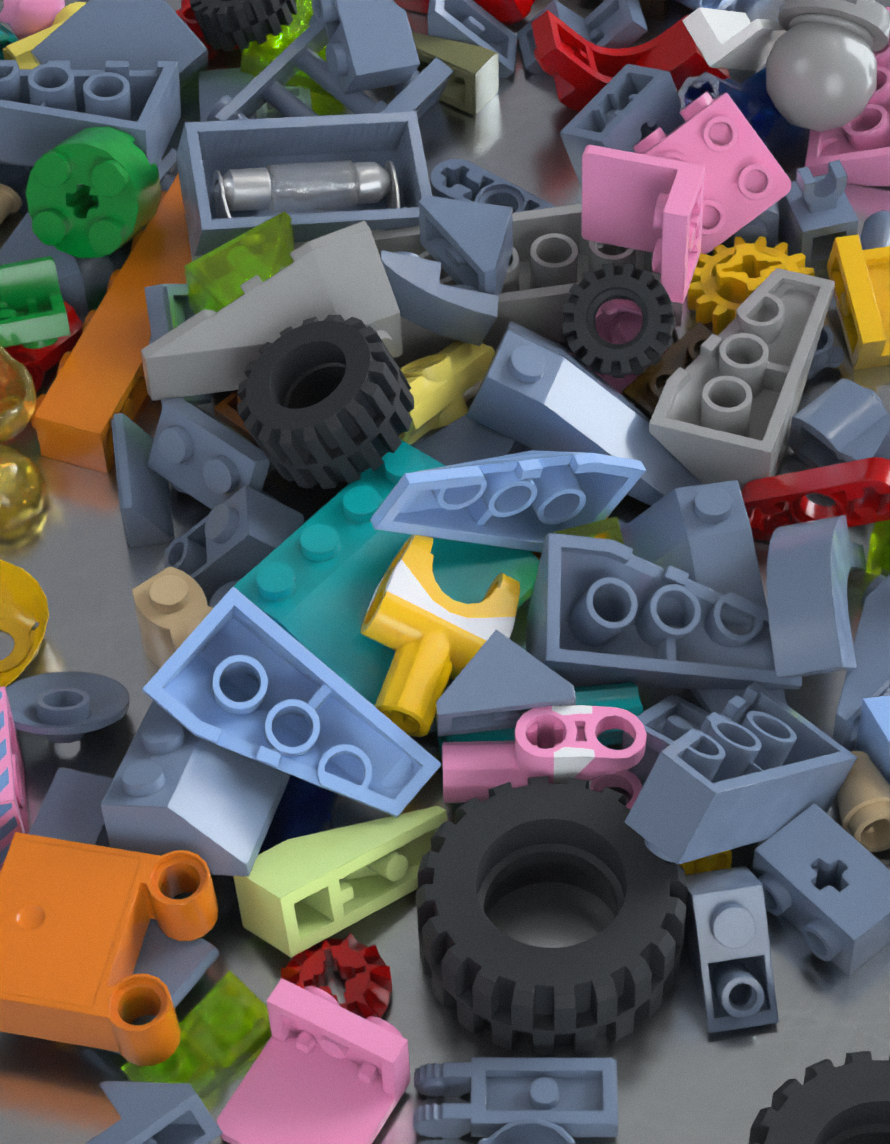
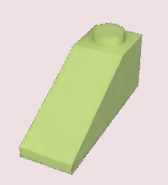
M433 806L402 813L397 818L389 816L291 838L262 852L257 856L249 876H233L243 927L292 958L418 889L417 873L422 856L431 851L432 836L442 823L448 821L447 811L440 806Z

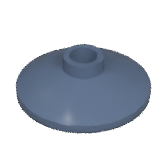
M63 671L44 673L21 679L6 687L15 729L45 735L47 740L54 743H72L82 739L85 733L111 725L127 713L130 705L129 692L124 685L107 676L88 672Z

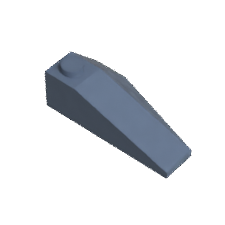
M509 322L466 417L536 451L597 453L641 461L646 471L627 495L650 506L654 505L675 488L703 485L649 432L650 419L591 368L583 364L571 351L515 322Z

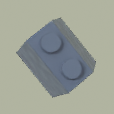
M89 0L31 50L34 61L38 66L47 64L48 60H70L71 70H105V61H129L130 70H157L158 61H178L180 89L199 75L198 71H204L208 68V49L165 0Z

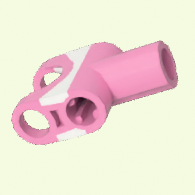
M586 705L546 706L532 708L520 717L516 723L515 741L443 742L444 803H466L474 797L483 802L489 799L488 789L511 782L513 788L528 785V778L548 776L549 783L567 784L568 777L589 781V789L597 792L602 791L605 787H620L626 790L632 797L630 802L626 804V807L631 810L642 789V784L637 776L628 771V769L637 765L645 754L647 734L644 725L636 715L615 707ZM620 729L629 733L633 737L634 743L626 749L614 750L602 745L597 737L606 730Z

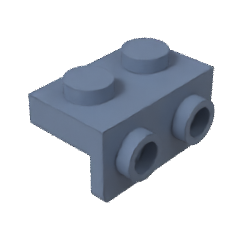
M181 397L164 402L147 464L149 468L166 478L174 489L191 495L212 510L217 505L223 504L245 485L277 501L276 498L262 490L270 461L261 449Z

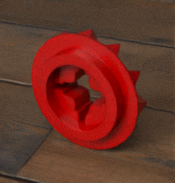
M351 932L345 939L327 938L295 955L287 967L281 968L282 979L303 989L306 986L322 989L338 1002L337 996L332 995L329 986H322L326 982L325 973L328 972L327 968L334 967V971L338 970L342 979H349L345 982L344 1003L339 1004L340 1007L364 1019L370 1016L381 1018L391 999L392 979L390 966L385 964L376 945L368 947L359 943Z

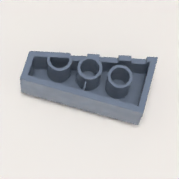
M0 60V161L14 165L34 167L35 162L44 153L87 127L109 126L133 136L136 139L133 143L144 152L150 165L155 162L158 167L181 117L178 61H158L157 70H130L129 61H105V70H71L70 60H48L47 64L37 66L34 69H19L16 60Z
M754 682L747 687L742 698L736 695L729 700L720 715L713 712L706 717L700 730L692 728L661 751L625 823L645 838V845L653 854L677 865L769 839L814 803L827 814L858 757L757 682Z

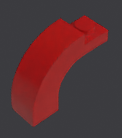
M549 10L531 22L536 44L534 56L538 64L547 74L554 77L559 102L577 112H580L626 64L669 71L683 109L705 92L711 95L731 80L728 69L712 68L707 64L682 21L688 15H685L651 41L621 49L605 48L587 41Z

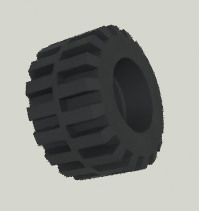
M328 315L323 321H319L317 317L303 320L300 327L293 329L290 326L279 332L281 337L273 343L267 342L259 350L261 356L257 360L249 362L244 371L248 379L239 383L237 395L241 402L237 405L246 429L280 475L289 482L295 480L300 487L311 489L319 483L322 489L336 488L341 480H346L350 484L361 479L360 473L371 468L375 471L384 464L382 458L388 452L395 453L401 445L402 441L398 436L409 431L412 418L408 412L414 409V397L409 391L411 387L377 332L371 326L366 327L360 319L350 317L345 321L341 315Z

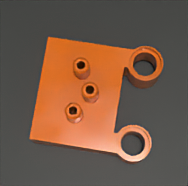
M15 832L0 872V1032L120 1052L128 1062L138 1066H154L166 1061L176 1051L180 1043L181 1034L167 985L158 977L150 974H133L150 919H156L160 930L167 937L177 941H192L201 938L214 927L218 919L219 908L206 861L198 854L187 850H176L160 856ZM184 892H193V894L187 898L172 899L178 894ZM144 1015L157 1016L151 1022L144 1025H131L138 1017Z

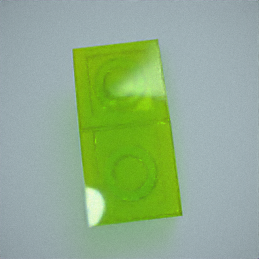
M229 971L182 1022L178 1021L181 1030L180 1043L173 1055L166 1061L154 1066H138L127 1062L121 1069L133 1082L190 1084L201 1099L233 1074L271 1038L267 1004L237 975Z

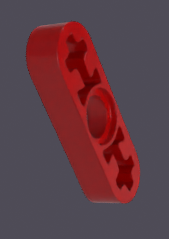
M872 457L748 482L742 488L741 494L753 538L770 541L773 532L780 526L846 515L848 527L890 520V460ZM810 493L822 494L833 499L836 505H818L811 502L806 495Z

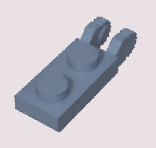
M472 1057L471 1062L426 1063V1065H420V1068H416L414 1072V1087L416 1091H419L420 1094H426L428 1097H459L471 1091V1103H442L441 1105L433 1103L432 1105L425 1104V1106H419V1109H414L413 1129L420 1136L424 1135L427 1138H459L471 1132V1137H490L508 1122L537 1117L564 1128L571 1137H618L617 1060H613V1058Z

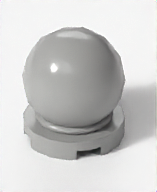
M785 0L780 6L778 20L779 25L787 32L775 41L766 60V91L779 113L791 125L818 132L844 126L862 114L876 90L877 60L873 52L882 50L888 44L890 37V12L874 0H857L856 4L844 0Z

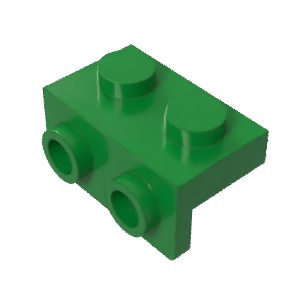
M46 256L0 265V348L19 344L29 349L43 348L56 343L58 337L71 335L60 291L56 265L52 257Z

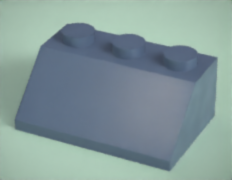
M152 700L101 803L110 847L160 856L176 850H187L198 854L206 861L211 875L249 876L291 775L193 735Z

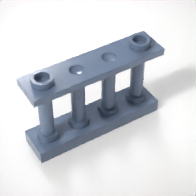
M313 14L309 21L310 27L234 98L228 94L223 96L210 111L207 121L249 119L266 102L285 117L319 116L284 87L301 70L354 114L416 111L419 122L438 103L453 70L436 57L421 73L416 70L406 83L393 85L396 89L394 92L396 97L389 104L383 100L376 103L363 91L343 94L339 78L331 75L327 62L317 55L329 41L324 23L319 24ZM298 195L299 200L297 204L304 205L308 203L304 196Z

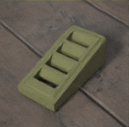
M412 32L420 65L416 70L421 73L436 57L453 70V73L439 100L476 116L498 92L499 54L484 47Z

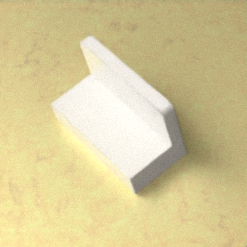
M701 7L682 20L707 64L712 68L756 71L766 63L775 41L787 32L779 25V21L756 19L750 22L746 13Z

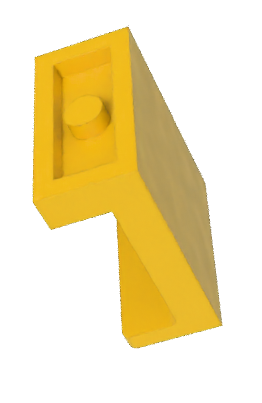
M859 234L837 237L834 240L826 267L829 279L835 281L833 294L853 371L890 365V246L863 250Z

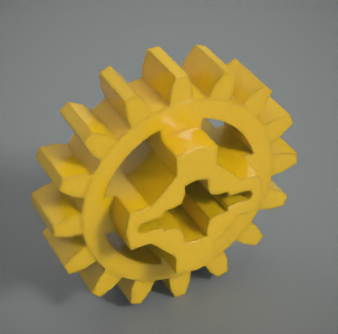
M741 236L735 237L734 247L727 248L720 244L714 247L712 256L700 253L687 292L688 310H696V323L707 324L713 322V333L718 336L736 318V309L776 268L815 276L814 268L805 267L806 256L803 253L788 256V244L785 242L770 248L767 247L766 237L760 236L755 243H745Z

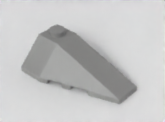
M365 220L306 242L290 253L295 262L264 282L257 274L240 285L245 294L218 312L204 309L140 350L147 392L152 401L238 390L239 383L248 379L244 371L249 362L257 360L261 356L259 350L267 342L273 343L281 337L279 332L290 326L293 329L300 327L303 320L317 317L319 321H323L328 315H341L345 321L350 317L360 319L366 327L371 326L377 332L393 358L403 355L400 310L373 235Z
M776 268L736 309V318L718 336L712 333L701 345L700 355L685 370L679 367L667 379L650 420L649 432L702 484L738 480L740 490L742 491L744 485L752 480L777 475L789 439L792 417L797 413L832 299L835 281Z

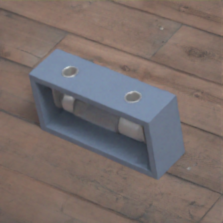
M416 111L185 122L176 154L192 257L239 250L240 259L263 258L262 247L314 240L364 220L371 232L420 226L418 201L427 196H432Z

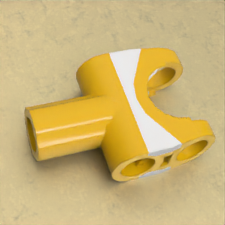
M411 534L375 589L363 619L360 633L396 651L375 707L407 735L423 737L429 733L436 715V702L444 693L449 678L452 680L456 679L496 629L510 638L519 602L520 582L504 573H500L493 580L480 603L465 604L455 601L446 595L435 581L432 569L434 555L430 553L434 541L433 537Z

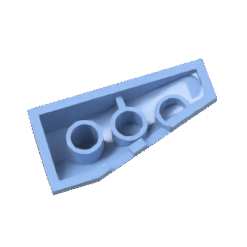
M532 450L405 473L370 520L374 529L542 552L544 540L548 533L591 537L644 474L646 469L641 461L609 455Z
M232 587L142 689L145 694L193 735L396 818L442 765V763L235 587Z

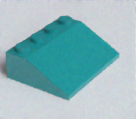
M402 441L395 453L388 452L382 458L384 464L375 471L369 468L362 472L361 479L348 484L233 586L373 706H375L396 651L360 633L361 625L375 589L411 534L374 529L370 519L405 473L445 466ZM433 537L434 541L430 553L434 555L432 565L434 578L441 590L453 600L465 604L480 603L487 589L500 573H504L520 582V596L517 609L532 596L540 560L531 551Z

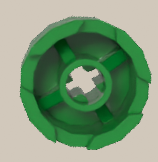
M109 126L87 127L44 153L35 162L30 172L26 197L29 215L32 219V231L42 244L54 246L57 250L78 258H101L105 255H110L113 251L125 245L153 218L157 212L162 193L159 170L155 162L150 165L144 152L133 143L136 140L133 136Z

